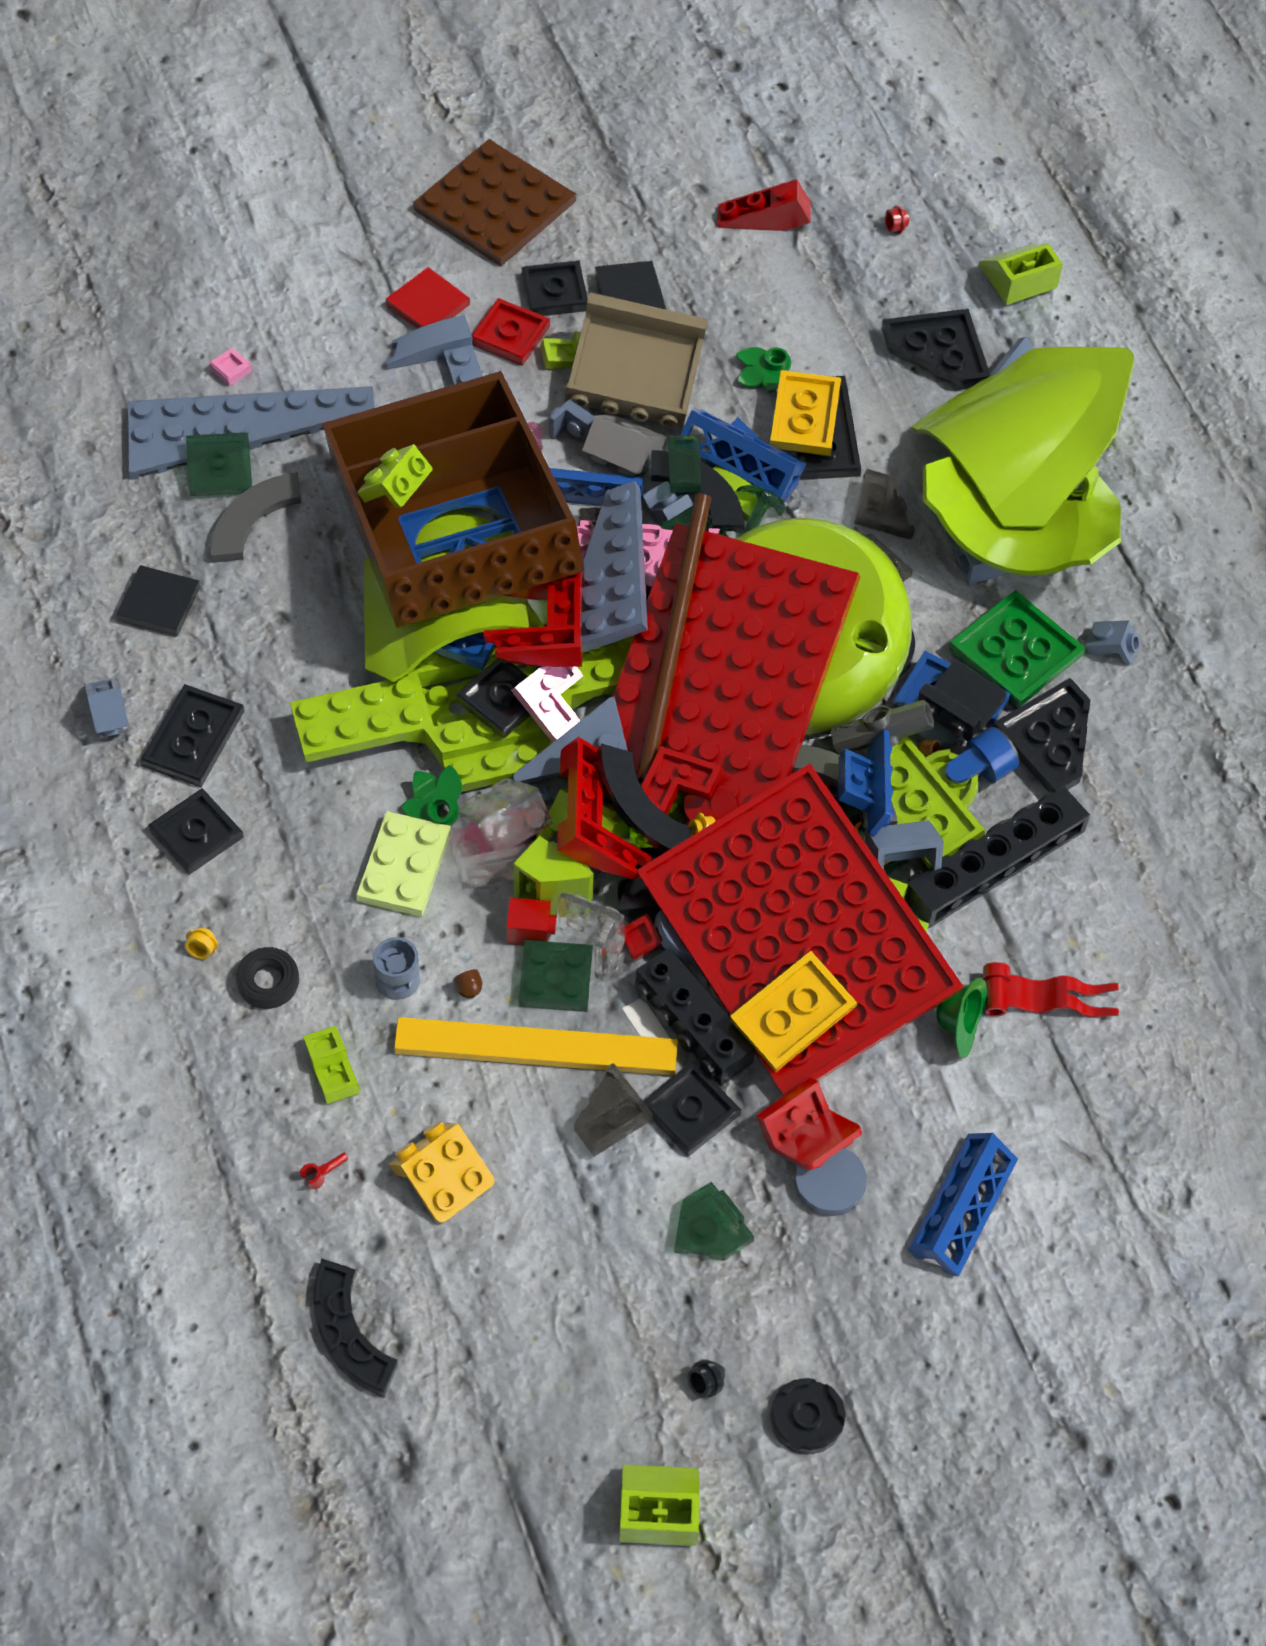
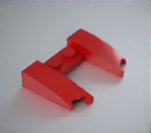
M577 573L505 595L521 599L548 600L546 627L483 630L485 642L494 643L497 647L495 649L497 658L530 665L582 667L583 573Z
M578 736L561 749L560 775L568 779L567 818L558 825L557 851L598 870L635 880L639 877L636 871L638 869L635 866L639 864L643 867L651 861V856L602 827L603 796L611 799L607 788H603L597 762L598 748Z

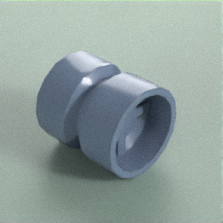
M393 937L382 941L376 947L373 954L376 986L381 994L393 1000L410 997L417 991L420 984L418 951L413 943L401 937Z

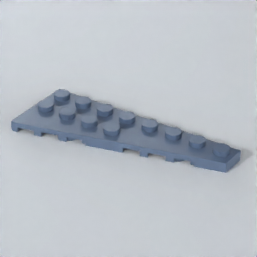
M373 386L128 401L130 479H139V474L155 470L158 471V474L168 471L167 467L185 462L187 466L197 464V461L209 456H219L220 458L262 447L263 442L278 438L281 439V442L290 440V435L309 431L310 434L320 432V429L323 428L322 423L374 408Z

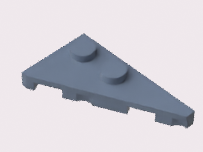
M615 697L608 698L513 774L516 786L562 776L560 775L561 749L578 736L596 748H599L601 744L627 750Z

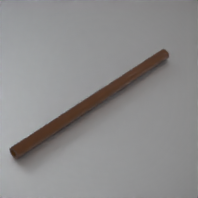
M696 494L637 771V779L641 782L644 781L661 743L711 503V497L706 494Z

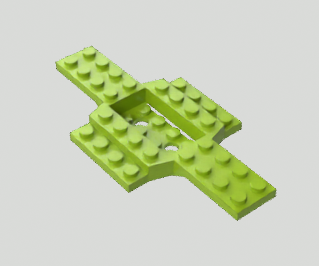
M635 635L582 653V667L577 668L583 674V677L560 694L572 710L593 697L614 693ZM495 650L483 671L498 659L495 655ZM434 652L408 673V676H404L395 682L386 680L290 702L305 763L399 741L422 743L427 745L443 769L450 765L458 772L462 781V792L514 779L513 774L550 746L552 742L532 716L527 718L503 739L468 710L462 715L451 713L449 710L450 706L458 703L456 702V694L473 679H466L462 683L444 687L435 686L430 690L422 687L479 675L483 671ZM527 666L525 669L520 670L530 676L540 667Z

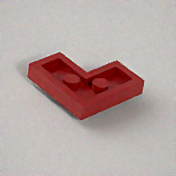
M660 746L641 787L653 804L668 815L679 790L710 800L723 774V769L721 765Z

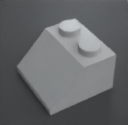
M615 414L595 415L582 450L591 454V460L607 465L608 462L618 466L617 471L634 477L635 473L647 472L651 466V450H661L668 437Z

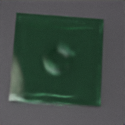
M248 432L186 436L190 497L242 494L252 487Z

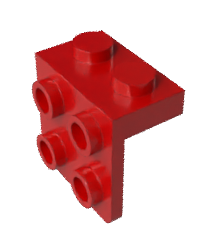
M811 1077L756 1115L769 1149L806 1170H813L822 1166L827 1159L841 1149L850 1146L862 1134L859 1124L829 1109L819 1081Z

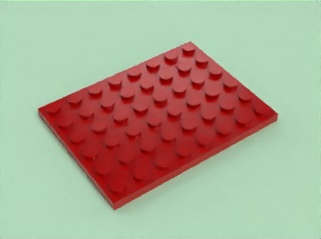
M679 523L674 525L646 603L648 631L634 636L613 694L627 750L633 752L635 772L638 771L689 528V526ZM705 531L660 746L721 765L723 774L717 787L723 785L728 788L735 797L738 807L790 776L861 577L859 573ZM679 790L677 795L685 797L690 793Z
M810 763L636 870L639 878L730 1016L810 951L813 952L857 1002V1006L777 1072L755 1050V1055L782 1096L810 1077L817 1081L821 1080L963 990L964 986Z

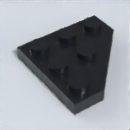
M969 309L882 319L881 329L888 350L960 388L974 386L989 377L990 372Z
M1068 678L995 721L993 727L999 728L1008 736L1016 748L1021 762L1048 792L1052 791L1055 793L1063 787L1069 790L1080 783L1091 700L1071 678Z

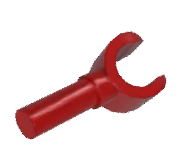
M343 1152L319 1167L316 1164L308 1163L301 1168L300 1176L306 1178L312 1173H317V1176L309 1181L307 1185L311 1189H318L325 1181L324 1176L349 1160V1158Z

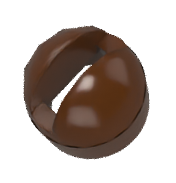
M925 739L917 744V748L925 758L936 751L943 750L942 743L938 739Z
M477 969L465 971L452 980L457 992L462 997L467 999L474 998L481 992L483 982Z

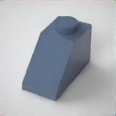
M117 677L85 684L96 734L103 732L104 736H112L122 733L123 727H128L129 723Z

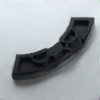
M651 450L652 482L667 481L669 484L676 485L685 490H691L695 494L709 495L711 503L708 513L713 529H720L719 532L744 531V515L740 501L730 484L717 471L687 455Z
M601 744L597 749V762L603 788H607L614 802L613 808L629 828L633 827L648 840L647 844L662 853L667 852L691 837L690 826L667 816L645 794L635 773L633 752Z
M321 1258L314 1283L313 1301L316 1323L322 1342L336 1365L351 1380L369 1392L385 1398L397 1369L398 1359L388 1356L373 1346L360 1332L355 1322L351 1297L354 1280L357 1275L356 1269Z

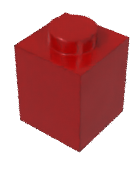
M510 898L506 926L507 944L548 947L549 935L556 934L557 915L551 914V901Z

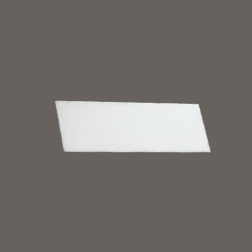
M641 999L622 1008L640 1036L670 1039L650 1007Z

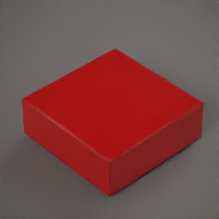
M645 914L618 930L634 961H638L663 947L661 944L663 939L658 929H655L654 921L649 914Z

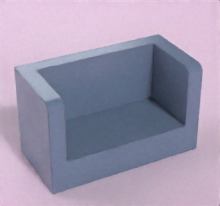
M930 820L888 825L887 827H882L875 836L868 834V828H865L864 842L883 870L884 862L926 857L933 869H941L943 839Z

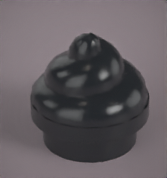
M702 1359L694 1363L692 1369L688 1372L687 1381L689 1387L699 1397H713L721 1392L724 1387L725 1368L714 1361Z

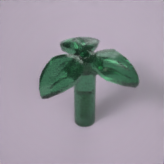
M744 485L736 490V492L752 493L757 497V503L744 527V531L741 532L743 534L759 527L769 505L780 516L786 510V505L782 498L760 486Z

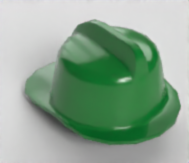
M976 978L970 984H963V990L937 1006V1021L944 1030L955 1035L956 1050L961 1058L967 1057L971 1051L977 1026L985 1008L987 987L982 978Z

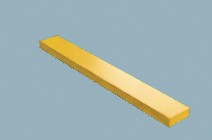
M398 1017L394 1050L395 1054L675 1076L678 1039Z

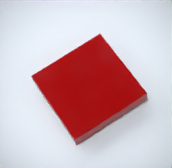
M429 267L425 268L386 298V306L417 329L441 320L453 318L470 305V297Z
M497 298L473 332L472 345L523 366L549 329L551 319Z

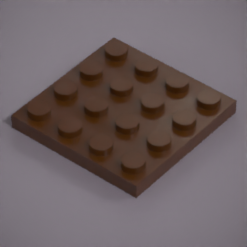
M488 139L413 202V208L417 213L499 266H502L576 202V193L491 139Z

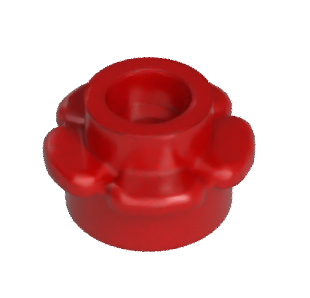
M895 205L892 209H887L885 212V225L890 233L898 232V234H902L905 227L909 225L908 213L901 206Z

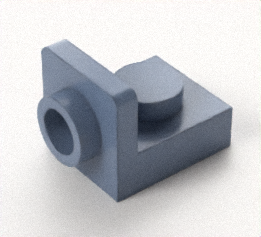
M569 399L561 407H556L550 414L549 435L555 439L567 429L573 437L580 438L585 442L594 416Z
M667 481L660 483L641 496L655 523L668 521L693 506L688 494L676 496Z

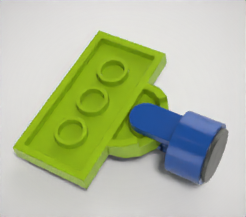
M989 727L966 743L967 751L961 755L951 753L950 749L936 751L925 758L908 736L902 737L901 741L892 747L890 763L893 767L891 774L893 794L891 801L896 811L897 824L930 820L943 839L942 857L945 855L952 856L960 851V848L971 839L978 840L985 836V829L968 810L974 803L978 793V779L983 776L989 782L996 783L1019 767V755L1008 736L999 728ZM926 857L920 858L928 869L932 868Z

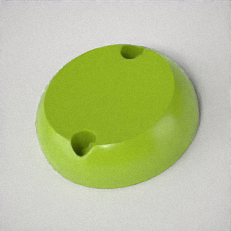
M791 518L774 521L756 527L736 538L737 540L859 573L861 577L805 735L832 730V727L854 721L871 710L893 687L902 672L908 657L912 638V615L906 588L897 569L885 552L858 531L842 524L813 518Z

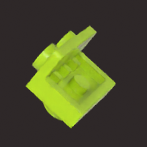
M415 444L400 450L392 448L380 458L382 462L380 466L370 471L364 477L365 483L357 493L364 502L386 495L396 508L403 507L430 474L432 467Z

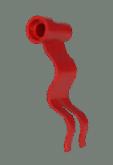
M992 962L983 966V980L987 987L986 1014L990 1016L1005 1015L1007 1007L1031 1013L1071 1009L1090 1018L1119 1016L1118 1008L1093 1007L1084 1004L1074 995L1067 993V991H1074L1083 996H1095L1118 991V983L1091 985L1083 983L1072 976H1056L1047 980H1031L1018 975H1010L1011 968L1005 963Z

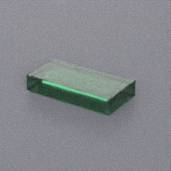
M699 435L668 436L670 493L701 492Z

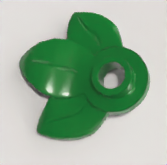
M751 347L736 353V358L746 366L738 378V383L744 387L757 388L763 385L768 392L778 390L781 370L789 371L791 368V358L787 351L782 348L774 347L766 351L760 347Z
M450 765L441 772L439 778L427 772L415 771L412 783L415 797L401 805L405 814L410 817L447 826L453 825L459 817L460 808L457 800L463 789L458 772ZM447 806L449 809L448 814L445 817H440L439 811L441 807Z

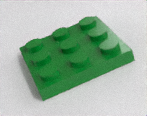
M1014 590L951 640L949 650L975 672L1011 693L1009 701L1018 708L1080 659L1086 647L1017 590Z

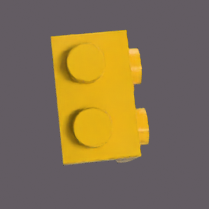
M439 1121L424 1131L425 1138L417 1144L410 1142L400 1148L395 1153L397 1158L388 1165L396 1176L407 1177L432 1217L437 1222H445L491 1188L494 1184V1177L458 1123L443 1124L442 1121Z

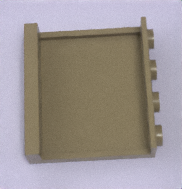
M590 292L569 383H567L565 402L570 399L582 408H596L611 415L618 413L630 416L637 421H653L667 428H683L708 319Z

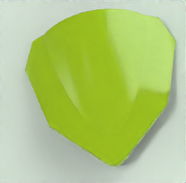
M1121 347L1033 348L1000 372L932 409L913 424L911 428L918 434L924 433L932 436L955 457L974 482L1002 527L1043 528L1096 465L1117 434L1134 367V354L1130 349Z
M953 455L922 467L923 502L938 516L947 533L960 547L977 560L995 569L1028 576L1057 573L1072 566L1091 565L1122 542L1120 500L1099 476V470H1097L1096 465L1043 528L1002 527L974 482Z
M462 509L451 510L429 521L420 531L416 545L491 523L492 521ZM507 531L482 540L490 542L510 536L513 532ZM466 544L464 549L470 548L471 546ZM451 549L427 555L420 559L423 562L447 555ZM368 556L363 562L365 669L389 681L395 682L436 650L468 635L480 633L483 630L510 629V627H544V624L547 625L548 600L501 596L396 628Z

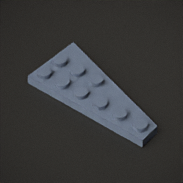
M636 481L606 491L583 561L585 570L582 572L581 635L583 653L648 631L641 491Z

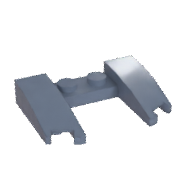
M465 315L435 322L393 340L392 348L396 349L394 357H388L386 360V367L389 370L444 359L452 385L483 376L472 345V335Z

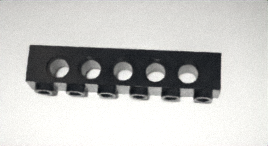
M1066 787L1055 793L1050 791L1043 795L1034 806L1029 809L1024 807L1017 811L1012 819L1003 825L997 823L992 826L985 836L978 840L971 839L960 848V851L952 856H943L941 869H933L932 867L924 873L919 871L913 874L906 883L908 886L904 900L921 921L929 923V929L1084 833L1090 814ZM1016 837H1022L1026 840H1020ZM990 853H996L1000 856H993ZM963 869H970L974 871V873L966 872ZM936 885L946 886L948 889H941Z

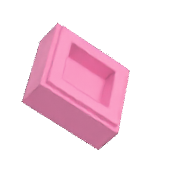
M230 348L209 362L210 370L229 387L252 372V364L234 348Z

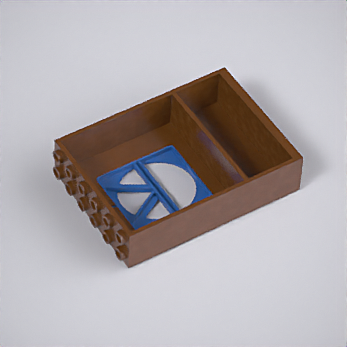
M502 371L322 423L336 477L396 628L585 571L575 519ZM415 444L431 465L432 471L403 507L396 508L386 495L364 502L357 492L365 483L364 477L370 471L380 466L382 463L380 458L392 448L400 450ZM468 507L484 508L504 517L501 520L416 545L417 537L422 528L435 517L451 510ZM507 531L514 532L513 535L490 542L482 540ZM466 544L471 546L470 548L464 549ZM451 549L447 555L423 562L420 559L427 555Z

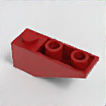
M798 179L718 204L717 226L719 228L786 231L811 223V201Z

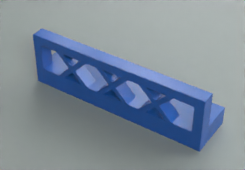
M691 410L677 441V444L780 499L785 497L793 477L802 475L806 466L805 463L704 410ZM694 425L703 429L707 442L696 445L688 441ZM711 434L718 438L712 440ZM723 440L729 443L733 455L725 459L718 457L714 446L715 443ZM708 446L709 451H707V450H705V449H703V448ZM737 448L741 449L744 452L738 453ZM749 454L754 456L759 470L751 473L744 471L740 457ZM734 460L735 465L729 463V461ZM763 462L769 464L770 466L764 467ZM777 468L786 473L779 489L769 483L766 471ZM760 474L762 480H761L760 478L756 477L755 475Z
M550 468L566 502L602 506L606 491L632 481H636L640 487L641 496L643 494L644 478Z
M994 1133L967 1134L908 1248V1251L916 1259H934L950 1276L960 1275L1018 1160ZM995 1153L1004 1160L997 1173H994L992 1161ZM981 1181H985L986 1196L983 1202H979L977 1189ZM966 1210H970L971 1226L968 1231L964 1232L962 1218ZM951 1240H955L956 1255L953 1261L945 1254Z

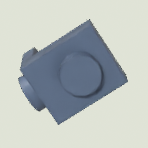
M1129 620L1099 621L1093 623L1085 646L1089 654L1119 653L1124 664H1132L1135 653L1140 648V638L1135 633Z

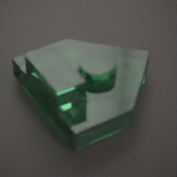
M712 1181L682 1200L674 1253L686 1255L693 1253L710 1256V1259L725 1261L754 1242V1235L744 1224V1215L723 1189L719 1191Z

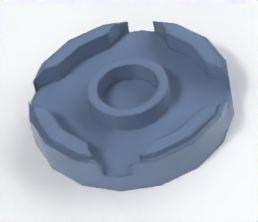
M844 1148L827 1159L822 1166L813 1170H806L797 1165L794 1184L798 1197L803 1203L805 1202L808 1206L812 1207L811 1210L823 1215L836 1216L849 1212L861 1201L866 1190L867 1175L864 1165L853 1152Z

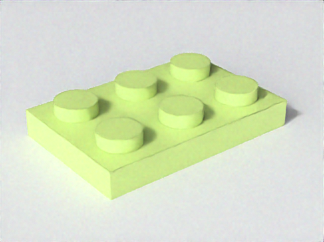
M386 811L356 895L357 902L423 917L451 835V826Z

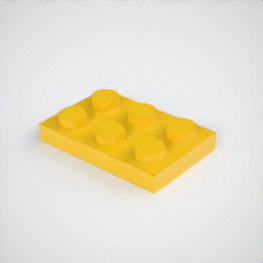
M781 370L770 445L781 450L830 456L841 378Z
M810 951L730 1016V1020L771 1068L777 1072L857 1006V1002L813 952Z

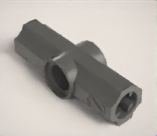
M925 700L891 710L888 706H879L868 711L861 719L832 727L831 735L833 745L837 753L840 754L845 748L852 752L868 748L882 729L890 731V745L893 747L901 741L902 737L933 729L934 720L932 710Z

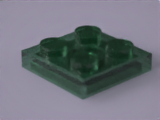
M524 940L518 1006L588 1012L593 945Z

